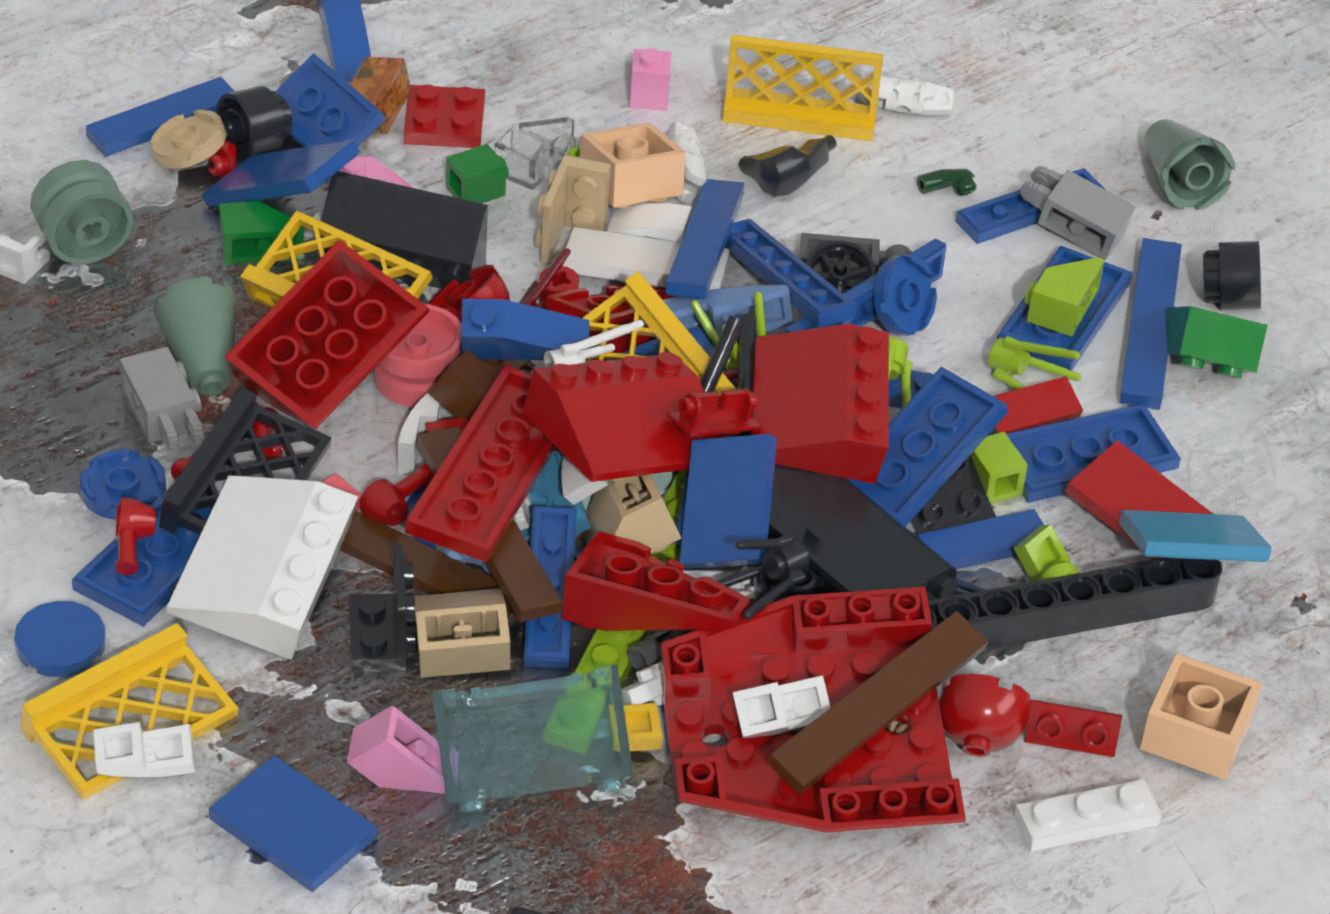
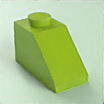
M1096 257L1047 267L1038 282L1031 281L1024 300L1025 304L1030 305L1027 322L1072 337L1099 291L1105 260Z

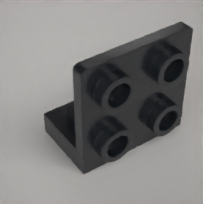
M403 545L394 546L393 594L349 595L352 672L406 671V652H415L414 625H407V621H415V595L406 593V589L413 588V562H404Z

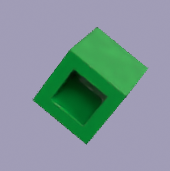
M488 144L446 157V188L453 197L485 203L506 195V179L509 177L507 163Z

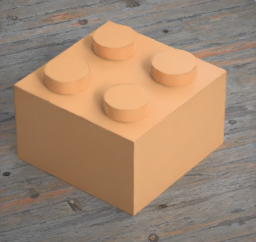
M651 122L581 134L580 158L611 164L608 203L613 208L625 209L636 203L647 201L665 202L670 197L684 195L686 152Z
M1176 653L1148 712L1140 750L1227 780L1253 721L1262 683Z

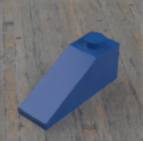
M462 299V354L468 349L478 359L544 361L546 351L561 349V345L576 343L589 338V320L505 299Z

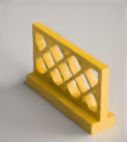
M732 34L722 122L873 141L884 54ZM738 48L754 50L760 58L748 65L738 55ZM781 54L792 55L798 63L785 69L775 58ZM819 59L830 60L836 67L823 75L813 63ZM765 64H768L777 74V76L767 82L755 72ZM857 64L874 66V72L861 80L851 68ZM803 69L815 79L804 87L792 77ZM841 74L853 84L842 92L830 82ZM747 76L757 88L754 90L735 88V83ZM785 82L795 93L791 95L775 93L772 88ZM822 86L832 98L829 100L813 98L810 93ZM860 91L870 101V105L851 103L848 98Z
M297 210L257 266L254 267L249 264L240 276L249 298L273 308L296 284L293 281L298 282L314 266L311 265L299 269L296 256L319 250L320 257L325 254L324 248L333 246L340 239L367 261L375 259L381 262L382 272L391 279L407 274L416 278L412 286L405 290L417 299L433 277L431 271ZM301 226L314 231L316 240L293 245L292 238ZM291 258L293 271L279 275L269 271L276 261Z
M639 271L625 280L626 286L583 317V319L589 320V330L606 332L622 326L609 324L610 316L614 308L626 301L635 312L634 321L641 319L648 328L642 327L628 333L632 334L629 354L609 352L592 357V359L605 361L624 359L627 356L646 357L635 355L637 335L654 336L660 342L659 353L665 352L666 349L668 353H674L679 356L683 363L701 381L710 357ZM604 317V323H596ZM607 341L601 343V346L607 345ZM723 373L714 391L720 396L722 391L737 390Z
M178 623L22 704L21 731L31 743L37 741L82 800L125 778L99 774L87 782L76 769L78 760L83 759L95 762V750L82 747L85 732L93 733L94 729L121 725L124 711L151 716L147 731L154 730L156 717L182 721V725L193 723L190 725L194 740L238 716L239 708L188 647V635ZM184 663L194 675L192 684L166 679L167 671ZM138 686L157 689L154 704L127 700L129 691ZM168 691L189 695L186 710L160 706L162 692ZM194 697L212 699L221 709L212 714L193 712ZM99 707L118 710L115 725L89 721L90 712ZM59 728L79 731L76 746L56 743L49 734Z

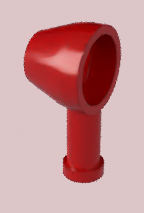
M422 464L418 467L417 471L396 484L387 479L374 481L365 489L361 496V513L372 521L390 526L401 524L406 519L409 511L405 498L425 485H429L434 474L427 464Z
M126 497L119 498L117 507L115 537L116 541H118V560L116 561V571L121 575H132L138 571L136 540L153 536L156 509L136 499Z

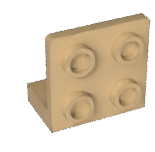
M564 155L558 170L552 169L548 181V194H541L537 207V217L543 218L536 236V247L541 248V263H550L565 227L605 231L608 216L611 164Z

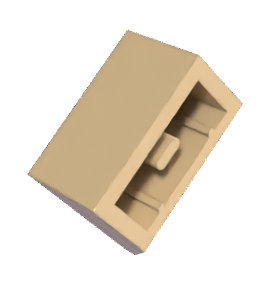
M650 474L608 480L609 485L595 492L586 512L591 529L582 532L587 545L595 534L601 531L640 542L650 547L651 553L661 552L668 548L671 543L681 539Z
M501 589L415 596V630L420 678L510 670V635L506 603Z

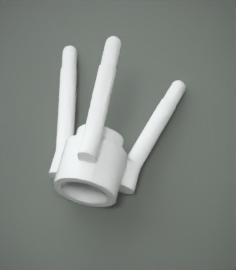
M637 320L576 343L561 345V349L546 351L544 355V368L553 367L555 364L572 365L586 363L588 358L613 352L615 350V345L613 344L593 346L640 329L644 326V322Z

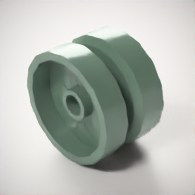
M88 160L64 163L53 168L43 176L32 192L30 208L40 230L44 233L53 253L64 262L81 265L105 259L122 247L132 232L134 217L124 195L119 191L111 173L100 163Z

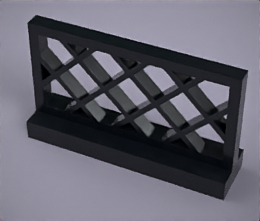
M241 387L163 498L159 527L175 534L181 526L201 535L207 521L193 516L196 510L214 507L219 497L214 484L216 481L227 480L228 475L248 476L263 473L264 478H274L272 471L292 468L295 475L294 480H308L329 449L332 438L256 405L257 394ZM258 421L274 428L276 434L257 438L253 427ZM303 441L315 446L313 452L295 455L290 443ZM282 446L286 457L266 460L262 451L263 448ZM253 450L257 462L237 465L234 458L236 453Z

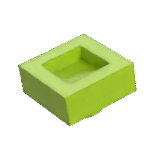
M1051 524L1039 526L1014 547L1032 582L1038 581L1042 574L1051 566L1071 561Z

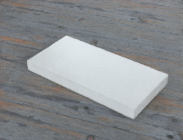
M573 227L566 248L571 250V254L563 266L573 269L579 276L625 282L626 279L639 271L650 286L666 288V280L681 243ZM724 248L709 290L722 288L729 262L730 249Z

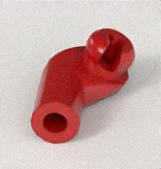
M225 140L221 148L209 159L210 162H214V167H208L209 172L213 176L223 178L236 168L237 148L234 143Z

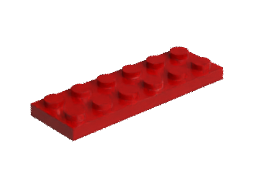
M507 365L503 367L408 516L405 525L406 534L483 562H488L556 448L522 413L532 374Z

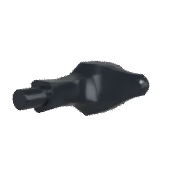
M826 135L821 139H809L799 150L794 146H782L757 155L744 156L740 159L738 166L744 174L753 177L765 192L774 197L789 195L803 186L810 177L829 161V152L837 145L836 139L831 135Z

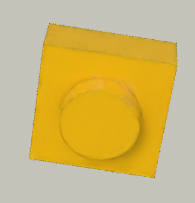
M657 703L611 706V723L616 752L662 749L663 735Z

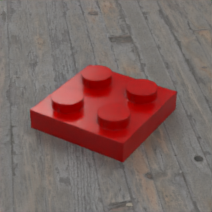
M430 84L410 85L404 127V144L461 148L481 146L486 89L442 87Z

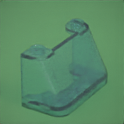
M618 665L594 668L595 672L587 673L585 678L579 672L572 673V676L493 688H470V695H468L467 691L456 692L455 688L433 691L432 698L447 804L458 805L459 813H467L487 809L486 801L591 785H597L598 792L626 789L625 780L634 778Z

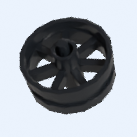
M844 240L829 241L816 247L805 263L813 269L821 262L829 273H817L842 294L858 285L851 280L864 276L870 278L876 274L875 264L868 252L857 244ZM830 258H843V260L832 263ZM849 261L855 262L860 268L850 271Z

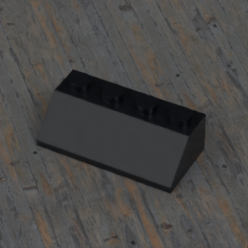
M337 171L331 176L321 221L431 271L433 278L427 286L442 289L454 279H457L459 284L471 279L468 271L486 265L488 205L342 171ZM332 246L324 248V252L326 253ZM375 259L368 260L380 271L383 270L381 262ZM408 274L396 277V279L413 283L416 278Z

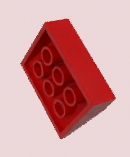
M339 239L226 354L225 359L236 379L253 393L257 394L263 401L308 428L316 430L430 310L429 307Z
M842 324L756 337L753 355L752 392L757 395L758 405L752 410L751 418L759 423L761 428L759 430H750V435L771 434L777 439L776 465L875 484L889 448V332L871 327Z
M662 352L655 356H627L624 359L591 360L588 363L572 365L555 364L553 367L535 368L522 412L591 482L686 470L690 466L692 440L725 438L724 433L710 434L705 438L689 437L667 417V413L679 412V400L684 398L686 394L704 393L698 376L683 363L679 356L668 352Z

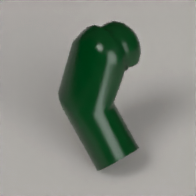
M940 169L917 177V186L922 194L955 186L957 194L965 196L973 193L977 188L973 180L975 175L968 169Z

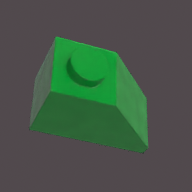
M261 201L220 203V238L224 265L259 263L291 217ZM303 226L299 228L292 238L294 246L304 243ZM305 254L296 256L297 260L305 259Z

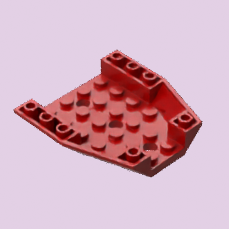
M926 587L790 596L769 604L748 620L742 617L735 629H698L662 642L664 713L673 788L679 802L825 833L965 823L966 816L959 778L952 779L937 688L894 720L903 724L907 723L909 725L907 732L895 735L884 728L800 795L767 763L770 755L795 736L793 734L795 731L743 738L733 692L778 682V685H784L823 676L830 707L834 706L931 631L932 621ZM717 734L724 737L727 742L721 747L713 748L707 746L702 740L708 735Z

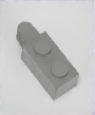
M1040 165L1036 167L1031 173L1032 176L1030 178L1032 181H1025L1020 188V193L1024 200L1042 210L1038 223L1106 260L1125 234L1136 206L1069 170L1064 175H1061L1052 169L1049 170L1048 167H1041Z
M168 346L120 358L121 390L148 443L163 440L169 451L179 449V435L188 433L193 444L202 443L205 437L202 424L197 415L202 410L198 391L195 387L189 388L185 367L181 361H175Z

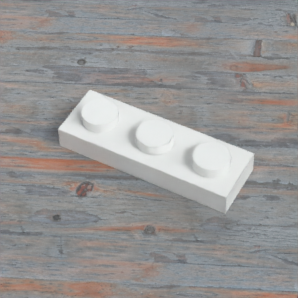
M1143 779L1017 804L1014 818L1030 851L1158 826L1162 812Z

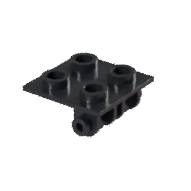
M971 455L912 519L917 534L996 517Z

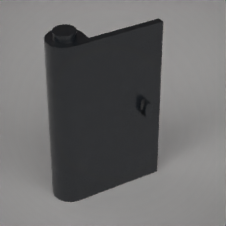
M775 464L769 532L776 538L789 534L792 540L801 542L808 552L810 566L840 592L926 587L928 600L950 597L957 587V581L955 580L957 576L956 568L848 479Z

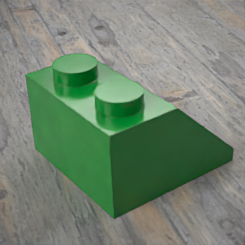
M1193 306L1168 307L1166 312L1168 354L1181 357L1180 365L1203 369L1204 364L1207 363L1219 366L1218 374L1242 379L1243 372L1257 373L1268 325Z

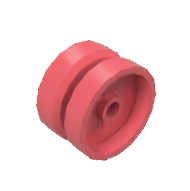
M425 304L429 307L430 312L374 369V383L379 393L391 402L407 407H415L422 397L432 389L447 368L462 355L461 323L455 315L446 309Z

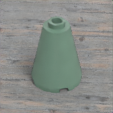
M1169 119L1159 120L1149 127L1145 134V146L1164 195L1176 207L1185 209L1184 207L1194 206L1196 210L1205 209L1217 202L1228 191L1232 183L1229 180L1231 170L1235 171V162L1231 152L1224 144Z
M210 277L187 278L167 287V295L159 300V297L156 298L154 301V314L174 356L185 367L190 387H195L198 393L205 396H215L222 393L232 382L233 371L228 365L225 356L234 347L237 299L234 290L226 282H224L225 287L214 284L213 278Z

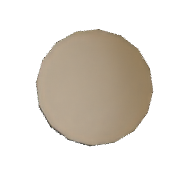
M195 110L193 111L195 116L185 118L181 114L163 123L151 138L153 146L150 147L156 163L163 168L181 169L201 163L214 155L224 144L227 136L221 117L213 111Z

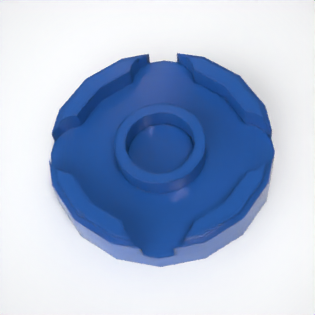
M898 255L889 258L882 264L875 280L873 291L874 307L879 321L888 332L898 336L914 335L915 332L922 331L928 326L935 312L937 292L936 288H931V281L929 279L934 277L930 267L923 259L917 256Z
M130 449L112 450L96 456L89 462V467L85 472L82 470L79 476L81 500L86 507L101 517L116 520L120 497L136 499L151 506L166 492L165 470L158 460L150 455L149 459L139 456V451Z
M54 601L39 605L24 614L16 625L14 643L20 662L27 668L29 664L37 669L38 674L47 677H67L82 673L92 666V661L98 655L100 659L105 651L106 633L100 616L88 606L73 601Z

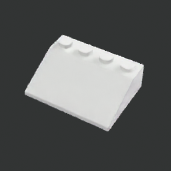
M228 475L166 607L165 613L292 660L348 532L358 496L318 481Z

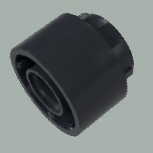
M257 86L226 93L220 97L217 103L216 114L221 117L227 132L225 140L235 144L237 159L276 151L282 146L284 138L289 137L291 133L292 114L287 101L282 95L269 90L267 87Z
M1259 241L1219 242V250H1207L1203 253L1204 300L1208 303H1220L1221 310L1261 309Z

